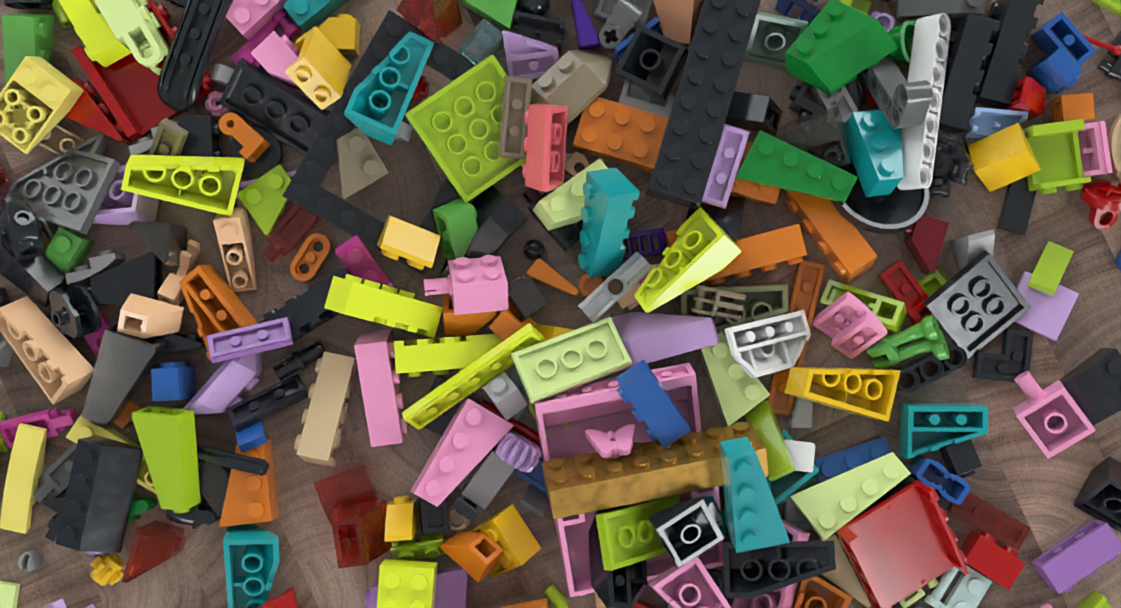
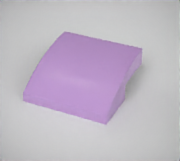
M1024 271L1016 289L1031 308L1015 320L1013 324L1023 329H1029L1052 341H1057L1079 293L1058 285L1054 295L1050 296L1027 286L1032 273Z

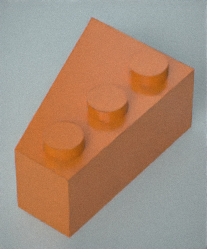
M212 264L198 265L179 281L189 310L194 314L198 324V334L203 338L208 352H206L208 360H210L207 335L258 324Z

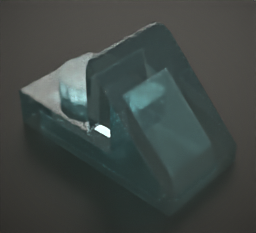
M483 19L462 43L458 51L476 66L504 47L502 32L491 22Z

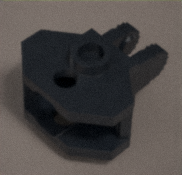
M73 283L68 290L61 291L58 288L51 290L49 293L52 308L51 318L54 326L59 327L67 340L100 330L102 323L99 309L85 287L78 283Z

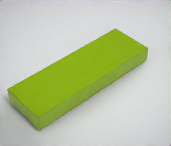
M764 400L745 414L747 422H751L766 447L767 477L773 482L796 469L772 407L767 400Z

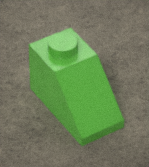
M458 198L433 209L437 232L440 235L439 241L442 254L449 260L464 257L478 230L476 209L473 205L465 203L462 199Z
M59 227L46 249V257L64 275L75 272V267L82 266L95 241L79 232Z

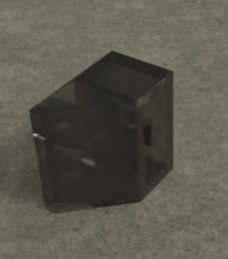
M838 106L788 121L783 127L782 131L786 143L836 167L851 163L847 132Z

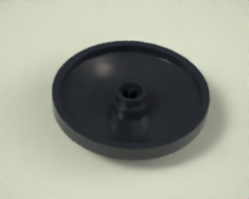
M844 144L835 152L829 163L858 177L847 146ZM858 177L845 203L833 200L831 202L837 211L853 225L872 233L895 234L913 226L924 214L929 202V187L925 189L900 190L896 186L889 195L866 197Z

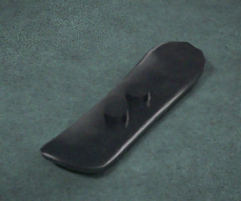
M187 0L178 29L161 69L157 85L158 96L162 103L173 110L186 112L193 108L196 103L208 61L232 0Z

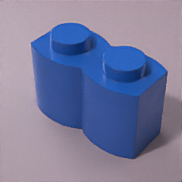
M1059 47L1039 59L1026 72L1047 90L1046 95L1052 92L1057 95L1065 88L1069 89L1081 79L1078 75L1083 70L1062 47Z
M916 456L908 468L911 473L910 477L920 481L927 487H932L940 497L954 504L961 505L971 490L969 484L964 479L948 473L946 468L935 460Z

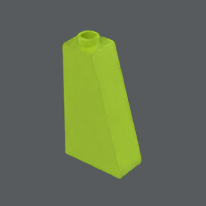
M148 406L132 412V419L161 509L173 510L174 513L188 512L191 507L201 503L194 410Z

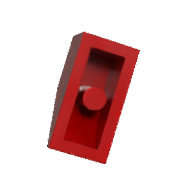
M1025 77L1018 81L1011 104L1002 109L1028 112L1027 120L1034 119L1040 116L1046 108L1047 99H1045L1047 90L1034 79Z

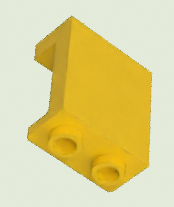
M315 26L296 40L294 45L300 50L298 59L286 68L285 73L323 110L342 97L351 64Z

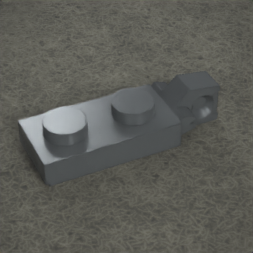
M76 443L41 475L40 481L43 485L32 495L39 503L43 500L46 501L52 495L58 497L67 490L77 446Z

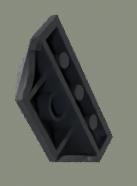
M628 504V505H623V506H618V507H613V508H608V509H603V510H598V511L596 512V515H597V514H600V513L608 512V511H611V510L619 509V508H622V507H626V506H629V504ZM595 515L589 529L591 586L606 608H634L648 585L646 560L612 571L604 570Z

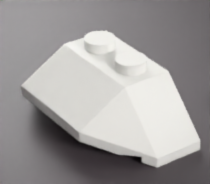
M804 310L724 329L732 357L751 378L793 367L803 350L805 342L811 336Z

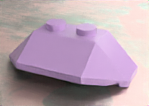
M262 352L226 360L183 409L194 410V415L226 412V408L242 401L241 397L247 390L249 392L252 391L260 382L258 377L263 373Z

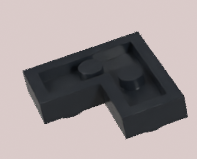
M1004 329L1001 354L976 352L972 377L1016 383L1014 379L1025 371H1030L1034 332Z

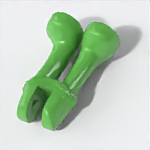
M933 315L924 317L921 322L899 333L887 334L865 349L866 353L872 357L871 361L875 368L899 365V362L924 352H932L938 360L950 358L945 337L942 331L939 330L938 322ZM918 338H922V339H919V340H917V341H915V342H912V343H910V344H907V345H904V346H901V347H897V346H899V345H901V344H904V343H906V342H909V341H912V340H915V339H918Z

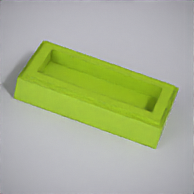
M1048 241L1027 286L1053 296L1074 251Z

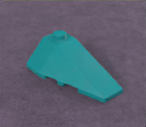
M409 31L389 52L388 56L371 71L370 75L354 89L344 115L367 136L392 146L435 42Z
M256 524L228 526L223 539L228 608H258L267 601L279 565V536Z

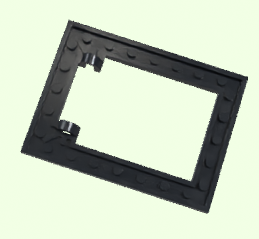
M391 10L387 12L344 87L342 97L336 101L282 195L352 236L357 235L361 241L379 251L382 249L379 248L377 243L385 223L320 187L338 155L336 140L351 132L355 125L344 115L354 89L370 75L371 71L388 56L389 52L409 31L435 42L425 65L451 81L477 65ZM446 178L419 225L420 228L438 234L433 209L460 198L448 178ZM399 256L397 261L423 275L427 266L420 270L408 265L407 259Z

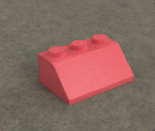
M539 103L529 105V109L525 113V123L528 125V133L524 140V151L527 152L526 163L523 166L525 186L548 192L564 184L568 106Z

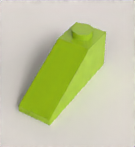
M829 279L819 302L821 305L828 307L848 291L876 315L887 329V334L893 335L900 332L907 316L904 302Z

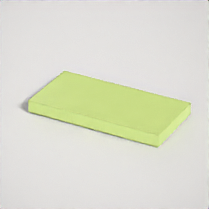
M611 317L511 353L512 360L531 404L632 366V361Z

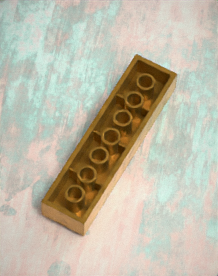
M737 422L731 426L711 427L708 430L695 433L688 432L665 448H663L658 440L644 443L635 442L629 455H621L617 458H604L598 452L580 453L573 457L554 458L548 462H543L542 468L553 519L722 486L724 485L720 442L747 437L756 451L765 477H767V450L751 422Z

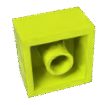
M384 559L379 569L377 608H434L438 562Z

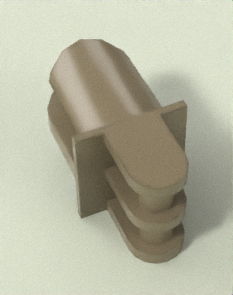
M697 284L696 288L699 290L697 296H694L696 304L695 308L692 307L691 311L713 317L719 316L741 321V315L717 309L719 306L743 311L744 305L720 300V296L745 300V294ZM706 291L713 292L712 299L705 298ZM704 302L711 303L709 310L703 309Z

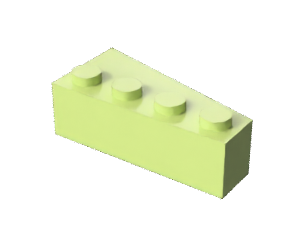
M891 452L790 496L789 499L819 537L825 541L911 473L898 457Z

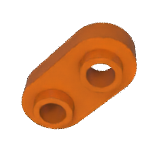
M314 233L307 237L290 265V272L296 280L308 282L316 277L332 251V243L327 236ZM321 242L323 244L322 251L317 252L315 246L317 243ZM304 264L309 266V272L306 274L301 270Z

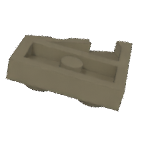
M358 127L336 140L339 157L341 197L343 199L389 173L367 135Z

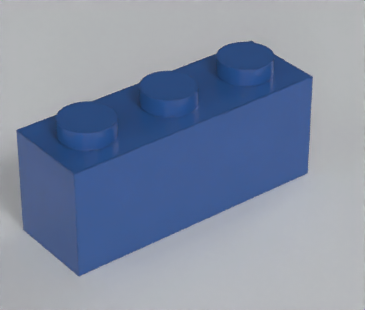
M644 359L616 377L620 386L617 389L618 394L625 403L630 401L634 406L631 409L632 413L639 423L644 421L648 427L645 430L653 442L658 440L663 448L692 431L685 417Z

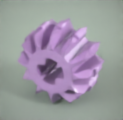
M508 431L498 442V447L495 451L501 460L522 472H531L537 466L542 455V451L537 444L523 435Z

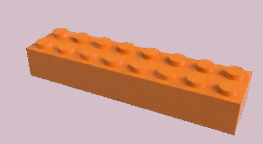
M597 97L582 112L573 142V150L652 173L668 117ZM746 142L738 171L753 145L752 142ZM734 180L730 196L745 198L746 201L771 208L777 202L780 188L758 185V183Z

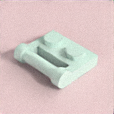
M954 566L943 573L931 595L927 594L924 601L934 608H977L992 581L966 566L970 574L966 576L962 573L945 602L942 603L940 602L941 598L958 572V569Z

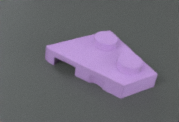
M507 30L502 31L509 76L537 79L559 60L558 48L556 46Z

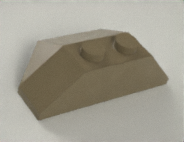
M598 49L568 51L532 84L530 105L539 103L568 106L567 124H569L607 88L614 62Z

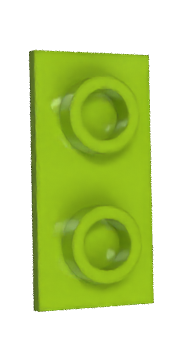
M444 532L420 533L421 541L416 542V535L412 540L392 541L390 551L394 560L414 561L423 558L433 559L440 555H445L446 553L440 548L441 544L445 541Z

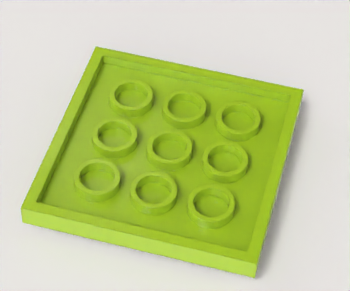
M493 54L405 113V117L465 203L526 162L527 152H525V159L497 156L504 77L507 75Z

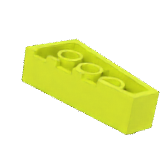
M130 155L126 164L121 190L232 216L245 158Z
M346 274L345 279L333 276L324 308L435 338L443 307L414 299V293L401 289L399 294H397V288L382 285V289H379L380 283L365 279L364 284H361L362 278Z
M496 334L394 341L396 374L407 373V377L423 376V371H433V375L449 374V369H459L460 372L503 341Z

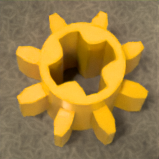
M115 553L98 555L90 563L94 568L90 573L91 577L102 586L107 585V583L113 585L125 575L121 570L125 563Z

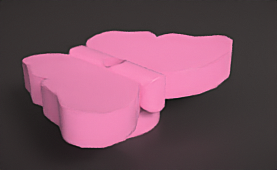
M634 424L626 425L615 433L613 431L604 433L593 429L585 431L586 439L590 441L591 445L595 447V451L601 457L617 458L631 453L635 434Z

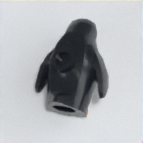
M6 193L2 196L0 202L2 206L0 215V248H2L4 237L16 261L39 257L43 252L41 231L50 240L52 239V233L47 222L24 201L19 193Z

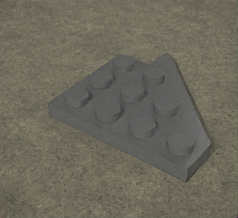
M100 133L12 182L7 193H19L24 201L34 211L39 213L46 222L87 235L119 169L120 163L115 159L102 156L110 138Z

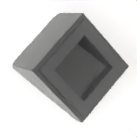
M530 484L521 497L520 504L540 517L546 511L549 499L546 493Z

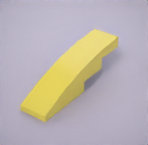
M23 423L18 425L5 481L0 529L26 534L31 528L32 506L37 502L32 495L38 490V481L44 472L47 429Z

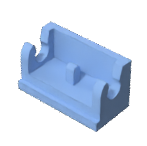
M975 107L972 110L967 128L964 130V137L981 140L1018 122L1022 125L1028 119V112Z

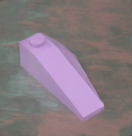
M126 165L119 166L92 224L126 226L155 224L159 199L121 190Z
M633 311L611 318L632 361V366L628 368L633 367L643 359L646 363L720 343L713 317Z

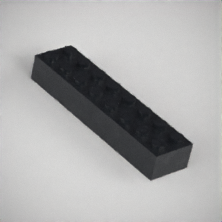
M761 0L703 1L646 195L696 210L701 205Z

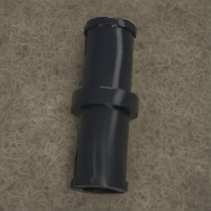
M318 340L300 352H293V356L273 366V370L278 379L282 381L300 369L302 371L307 369L308 364L323 356L325 349Z

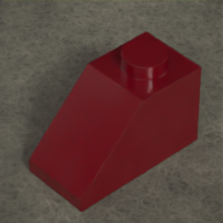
M922 215L913 226L904 230L903 233L906 234L904 242L921 272L931 274L936 271L949 222Z

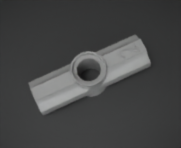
M636 251L584 299L578 307L594 323L641 280L652 267ZM611 280L621 282L622 291L620 294L614 295L609 292L608 283Z

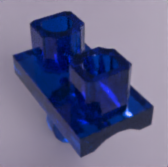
M778 0L775 7L776 10L787 16L795 3L803 8L797 19L808 21V25L821 11L806 0Z

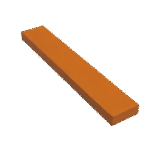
M803 260L804 262H800L797 265L788 303V312L786 314L804 310L811 331L826 265ZM808 341L805 342L803 350L793 367H802ZM790 368L772 373L768 388L770 395L766 400L770 403L774 413L790 417L795 396L785 394Z

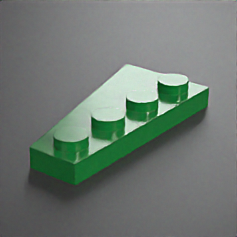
M760 130L735 180L758 183V185L773 186L785 189L786 191L805 193L810 196L845 203L858 177Z

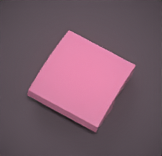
M848 291L816 315L812 323L813 326L832 338V347L850 359H853L887 335V329L876 315Z

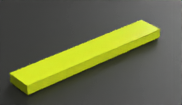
M528 323L403 411V419L420 430L512 366L514 362L511 353L545 341L543 335L532 324Z

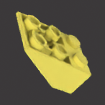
M25 56L0 93V135L23 153L28 154L71 110L84 90L42 57Z

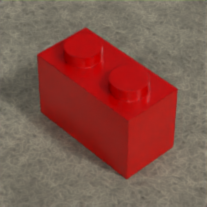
M971 530L960 548L967 558L966 564L1009 590L1026 563L1017 558L1019 553L1007 545L1003 548L996 545L997 539L985 531L979 534Z

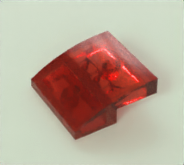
M365 464L313 482L333 530L383 513L378 494L372 486Z

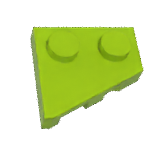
M281 164L237 193L266 236L272 233V228L279 215H282L285 210L286 202L288 201L282 195L292 179Z

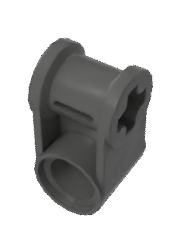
M618 0L599 33L601 44L606 48H615L619 45L627 32L632 29L643 9L630 0ZM616 30L615 36L618 39L613 38L609 41L607 39L608 34L605 31Z

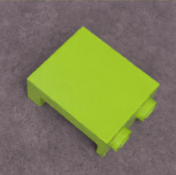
M1084 119L1033 125L1022 129L1026 131L1025 136L1041 168L1040 171L1027 176L1029 191L1040 190V195L1056 193L1059 187H1065V191L1083 189L1082 184L1092 182L1091 177L1083 176L1078 131L1085 129Z

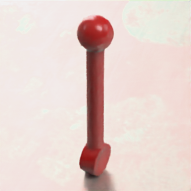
M1083 35L1089 43L1108 49L1114 55H1121V45L1113 46Z

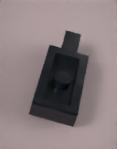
M529 187L522 195L530 204L527 208L566 252L580 240L582 228L577 223H573L548 231L533 211L536 204L548 194L545 192L541 195L538 190Z

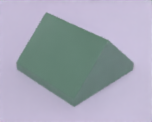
M757 12L744 60L786 68L785 52L807 28L808 21Z

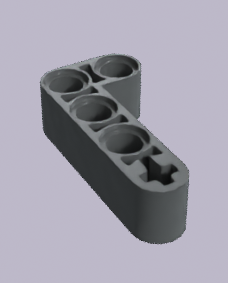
M889 54L882 58L875 67H868L859 73L861 80L893 129L918 126L924 122L933 98L932 86L927 80L907 82Z

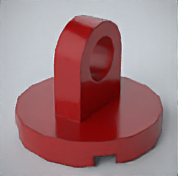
M1093 180L1092 182L1085 183L1082 187L1083 189H1081L1080 199L1091 206L1088 220L1090 224L1099 230H1106L1112 227L1118 219L1119 212L1121 211L1120 183L1118 186L1111 185L1112 181ZM1107 212L1105 218L1099 221L1101 215Z

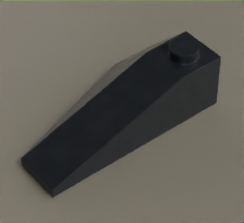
M492 185L481 192L471 204L477 212L476 222L478 230L464 257L470 259L481 258L485 255L494 256L528 219L526 214ZM446 259L439 278H447V275H449V259Z

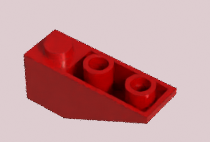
M76 77L72 78L71 80L84 91L65 116L130 145L132 142L126 136L119 123L113 119L104 101L100 102L96 97L98 93L96 88L87 80L84 82Z

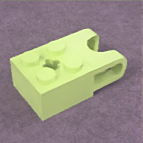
M94 0L115 37L129 47L133 56L140 64L160 75L162 68L158 67V63L163 60L164 56L167 57L170 47L159 29L162 26L159 19L153 12L149 13L146 8L147 0Z

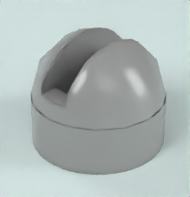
M36 550L26 551L19 557L18 567L24 572H33L41 567L43 562L42 555Z

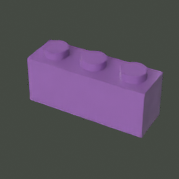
M1094 519L1031 561V563L1049 589L1059 594L1065 593L1073 589L1075 583L1082 578L1094 575L1097 571L1096 569L1104 563L1116 560L1118 554L1121 553V543L1108 523Z

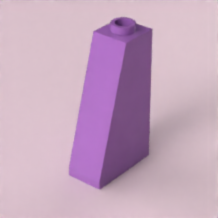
M459 565L437 570L434 608H466L469 574ZM379 581L374 582L371 589L366 591L365 606H369V608H377Z

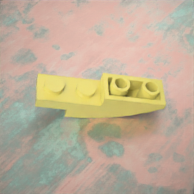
M82 414L66 436V438L76 444L78 439L98 435L142 448L111 426L94 425L90 420L82 418ZM143 453L137 483L156 494Z

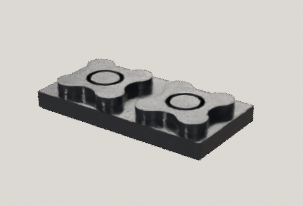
M244 58L238 61L219 102L303 155L307 154L330 113L326 109L321 110L313 101Z

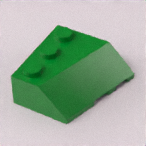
M830 0L785 52L786 73L831 95L856 79L857 74L866 68H873L888 54L892 56L898 52L899 47L877 19L841 2Z

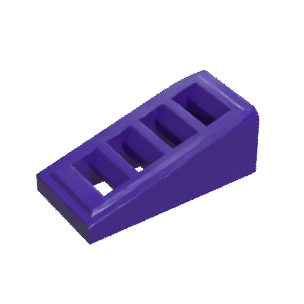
M571 0L579 50L600 49L599 37L582 1Z
M664 228L630 232L629 237L623 239L627 240L629 254H624L622 261L628 260L634 254L633 238H637L638 253L643 257L662 255L667 247ZM652 235H657L658 250H654ZM647 236L649 251H644L642 237Z

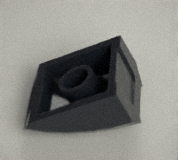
M713 496L697 497L680 502L648 518L662 545L678 568L711 548L726 536L725 519Z

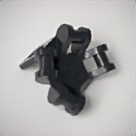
M938 128L933 176L929 186V198H933L934 195H942L943 198H949L951 181L960 185H967V174L974 167V164L971 163L972 159L965 137L960 138V135L953 133V135L944 133V129ZM940 144H946L948 148L942 147ZM955 166H958L956 174L953 173ZM935 179H943L942 185H935Z

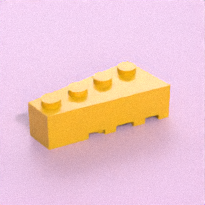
M791 367L785 394L865 418L889 422L901 370L883 368Z

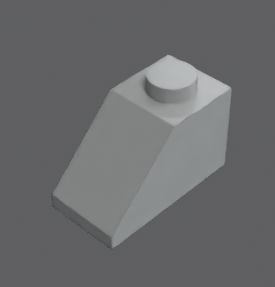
M994 229L950 240L958 270H962L983 251L989 252L993 257Z
M504 371L481 387L506 421L528 405L519 389Z

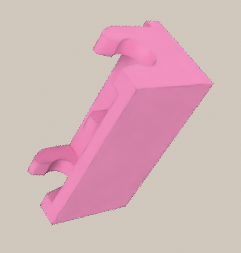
M1105 121L1086 123L1085 129L1078 131L1083 176L1098 177L1113 173Z

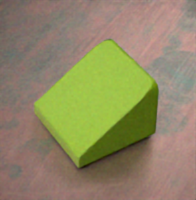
M939 266L936 268L935 273L927 274L917 282L929 297L949 281L950 278L942 267Z

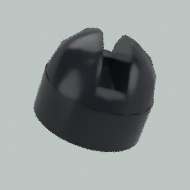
M530 240L524 246V254L529 260L536 261L544 255V246L538 240ZM528 246L541 249L540 253L528 251Z

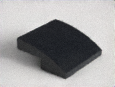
M729 196L725 209L701 202L698 209L701 207L732 241L737 243L745 198ZM689 208L686 220L697 210Z

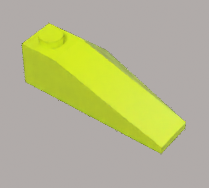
M701 207L680 226L676 232L678 238L672 247H666L662 255L665 257L657 268L651 269L635 293L634 297L646 313L653 311L723 270L742 252Z

